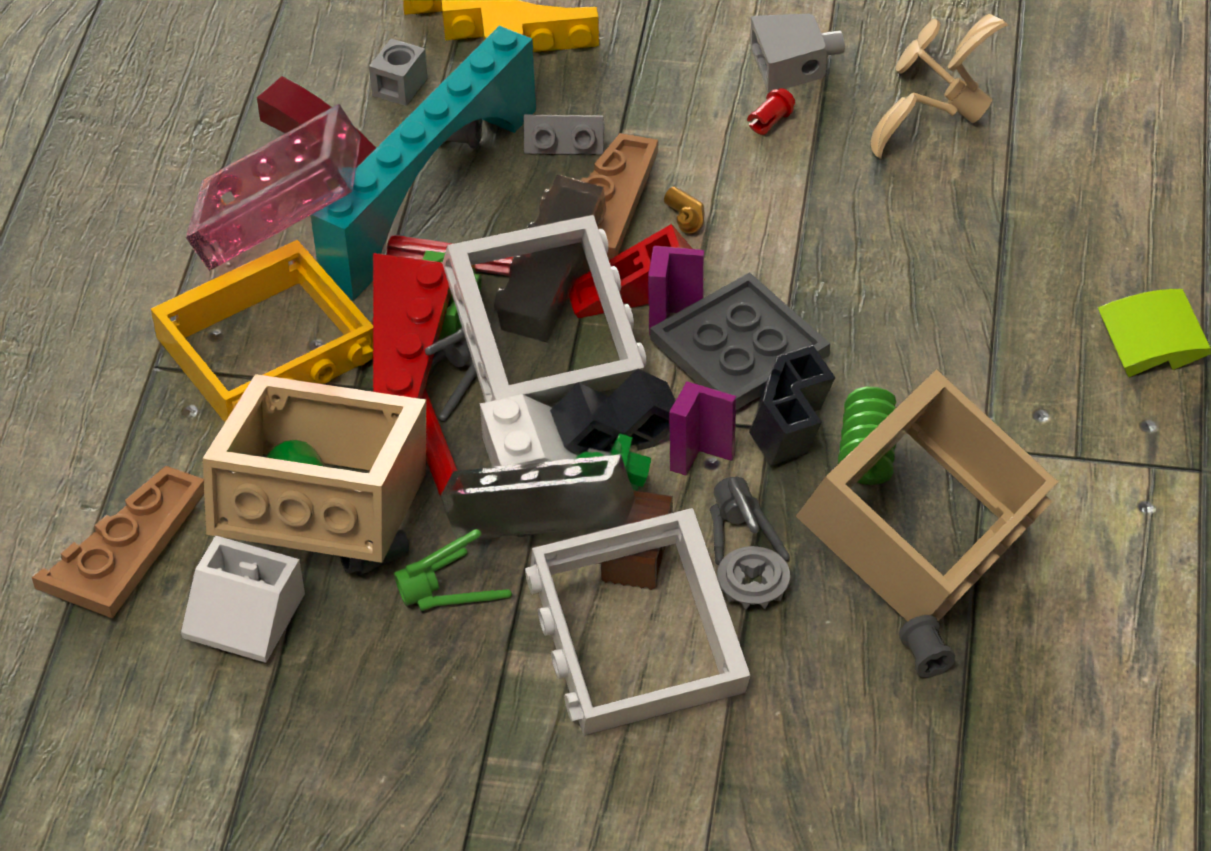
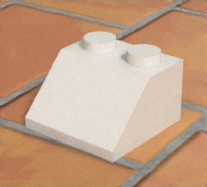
M523 394L480 404L482 437L504 502L580 485L572 474V465L580 454L564 447L550 412L552 407Z

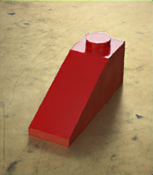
M672 224L609 260L610 266H615L620 275L621 290L619 293L623 305L628 304L630 308L649 304L648 275L654 246L693 249ZM591 271L566 285L574 314L578 318L604 313Z

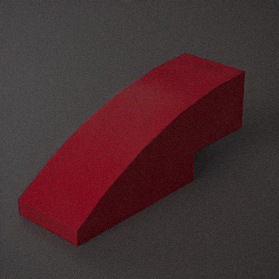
M283 76L257 97L261 122L290 135L292 148L347 175H350L376 149L343 115L307 89Z

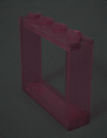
M340 104L333 106L202 180L186 239L209 271L352 193L361 136ZM331 177L333 179L336 178L340 184L334 190H331L326 183V180ZM230 191L236 200L226 205L222 200V195Z

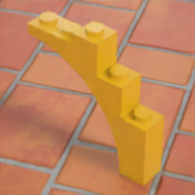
M403 0L404 15L442 11L445 41L483 37L484 41L500 25L532 38L533 52L599 46L597 7L564 8L536 5L519 0Z

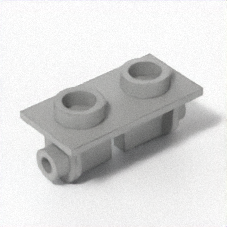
M524 115V154H603L605 131L603 115Z

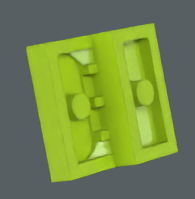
M1164 289L1140 293L1098 307L1128 378L1169 361L1172 370H1175L1211 354V347L1183 289Z

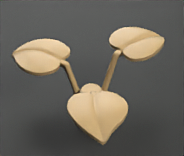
M987 14L969 30L956 48V54L948 65V69L951 71L957 69L964 81L959 77L954 79L924 50L937 36L941 25L940 22L934 18L924 26L918 34V38L912 41L901 55L896 65V71L899 74L904 73L919 56L950 84L944 94L949 99L948 104L917 93H911L907 98H900L881 118L873 131L871 148L875 156L882 160L883 149L887 141L911 112L916 102L945 110L951 116L959 112L971 123H975L989 108L992 98L978 88L979 84L971 78L962 62L988 37L1001 28L1008 26L1005 21L992 14Z

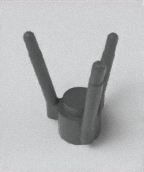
M463 328L425 349L426 355L434 354L431 367L446 357L456 367L470 366L440 413L439 420L442 422L447 420L477 374Z
M728 477L720 481L715 486L713 492L717 503L710 507L713 519L715 563L719 565L724 558L723 520L725 519L733 524L746 522L752 533H757L760 526L773 548L785 561H788L790 558L789 553L762 512L757 498L752 497L747 481L741 477Z

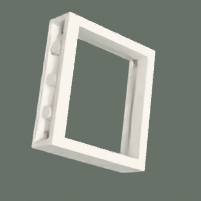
M594 215L447 245L442 264L485 402L523 394L545 405L559 402L578 383L598 392L617 389L637 369L643 370L646 366L644 347L640 342L636 343L632 332L634 320L631 308L628 304L623 305L619 293L621 290L619 272L615 266H610L606 254L608 253L606 233L603 229H598ZM581 242L620 360L509 385L471 265Z
M693 508L532 548L531 566L525 568L528 587L531 594L539 593L543 608L538 609L540 625L544 636L552 635L556 650L551 651L553 667L558 679L563 677L566 679L570 692L564 695L567 712L572 722L579 721L583 735L746 692L750 673ZM676 544L719 675L593 707L551 575Z

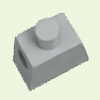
M809 13L751 16L750 47L768 93L774 89H786L823 78L826 75L827 56L841 54L845 51L842 31L821 33L814 15Z

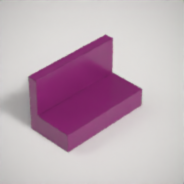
M663 246L653 247L648 275L649 335L650 328L669 318L670 313H678L704 298L705 250Z
M686 381L669 412L670 471L685 476L699 451L732 461L735 456L736 396Z

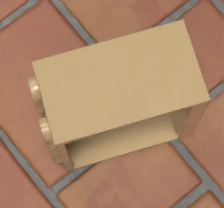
M936 369L823 479L796 517L907 622L922 615H933L939 622L1053 502L1046 495L1058 481ZM906 434H909L999 518L944 576L850 489Z
M255 374L203 457L206 535L382 563L426 475V400ZM300 440L307 442L315 448L320 459L325 464L370 470L368 474L262 456L263 454L268 455L275 446L284 441Z

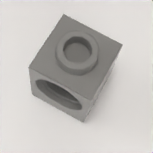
M390 39L369 65L372 96L407 106L428 78L425 48Z

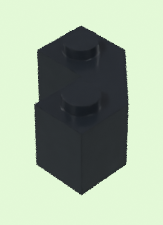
M814 345L777 356L763 388L749 433L771 466L807 454L822 423L815 411L822 408L835 380V376Z
M637 369L610 396L578 383L550 412L563 445L568 450L578 454L588 452L589 449L610 453L618 435L623 434L632 437L631 445H636L639 451L655 447L670 432L669 412L676 400L668 382Z

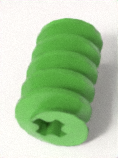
M868 386L855 389L848 395L844 403L838 464L896 409L895 395L888 390ZM896 444L858 483L867 485L882 484L892 477Z

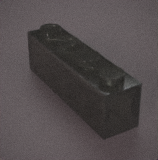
M557 175L551 189H545L539 205L540 213L536 222L531 221L527 228L594 215L597 227L599 228L606 213L604 187ZM581 242L513 257L509 270L510 279L505 288L501 287L498 290L494 301V311L498 313L501 330L548 343L586 258Z
M621 454L453 471L440 496L455 538L458 539L478 529L481 531V536L476 541H486L493 537L514 535L517 537H528L536 533L547 532L566 534L575 530L591 528L607 530L623 526L636 500Z

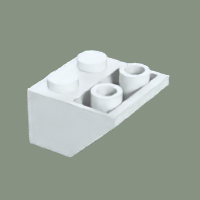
M215 536L195 569L181 630L182 638L266 663L305 595L300 560Z

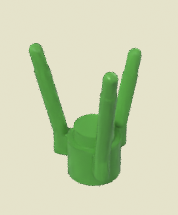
M478 529L456 539L424 559L394 572L395 582L405 606L417 603L421 612L435 606L506 599L512 596V592L509 589L442 596L432 595V592L439 590L434 572L467 555V549L464 547L481 536V531Z

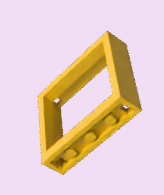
M298 240L151 308L157 339L224 422L230 416L251 381L228 391L185 338L297 284L304 288L344 335L263 374L264 376L325 384L373 359V325ZM293 260V264L289 266L288 262ZM176 315V320L171 321L169 319Z

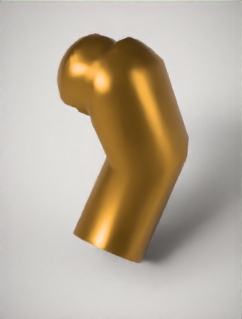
M675 186L669 188L664 196V203L679 212L676 221L680 230L688 234L699 231L704 224L703 203Z

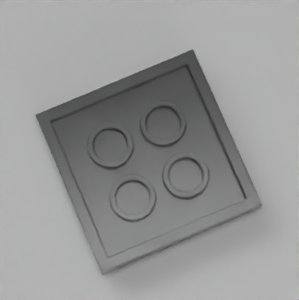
M750 272L650 328V340L698 385L736 396V410L761 396L777 356L814 345L822 359L830 356V343Z

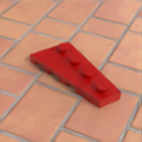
M373 253V392L422 399L434 354L426 355L425 349L438 342L451 297V290L444 271L443 262Z

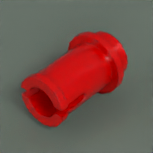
M784 88L771 90L767 94V100L748 115L747 121L752 122L749 126L754 132L765 135L782 117H788L793 113L795 99L788 90Z

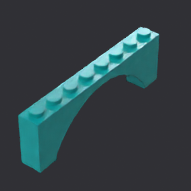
M499 25L310 214L317 262L350 300L354 301L373 281V253H382L392 223L409 188L441 144L466 124L481 118L515 133L524 124V115H532L536 111L532 38Z

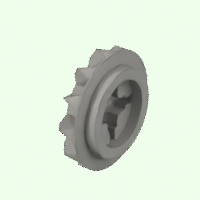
M748 546L736 549L722 559L717 570V580L721 591L725 592L729 603L739 601L743 604L745 610L750 604H760L765 609L770 601H781L784 591L790 585V570L786 561L778 553L764 547ZM758 575H762L761 584L756 581L745 584V576L755 578Z

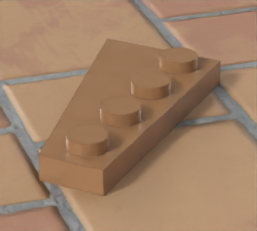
M619 133L595 162L594 171L587 179L583 177L575 186V194L567 203L562 202L556 209L551 223L594 215L598 229H603L607 236L608 253L606 254L608 259L617 256L658 154V140ZM581 242L553 248L585 254Z
M165 466L125 499L126 506L116 515L111 517L106 515L95 524V532L80 545L74 542L60 553L62 560L50 570L42 568L32 577L35 589L113 618L204 495V479Z

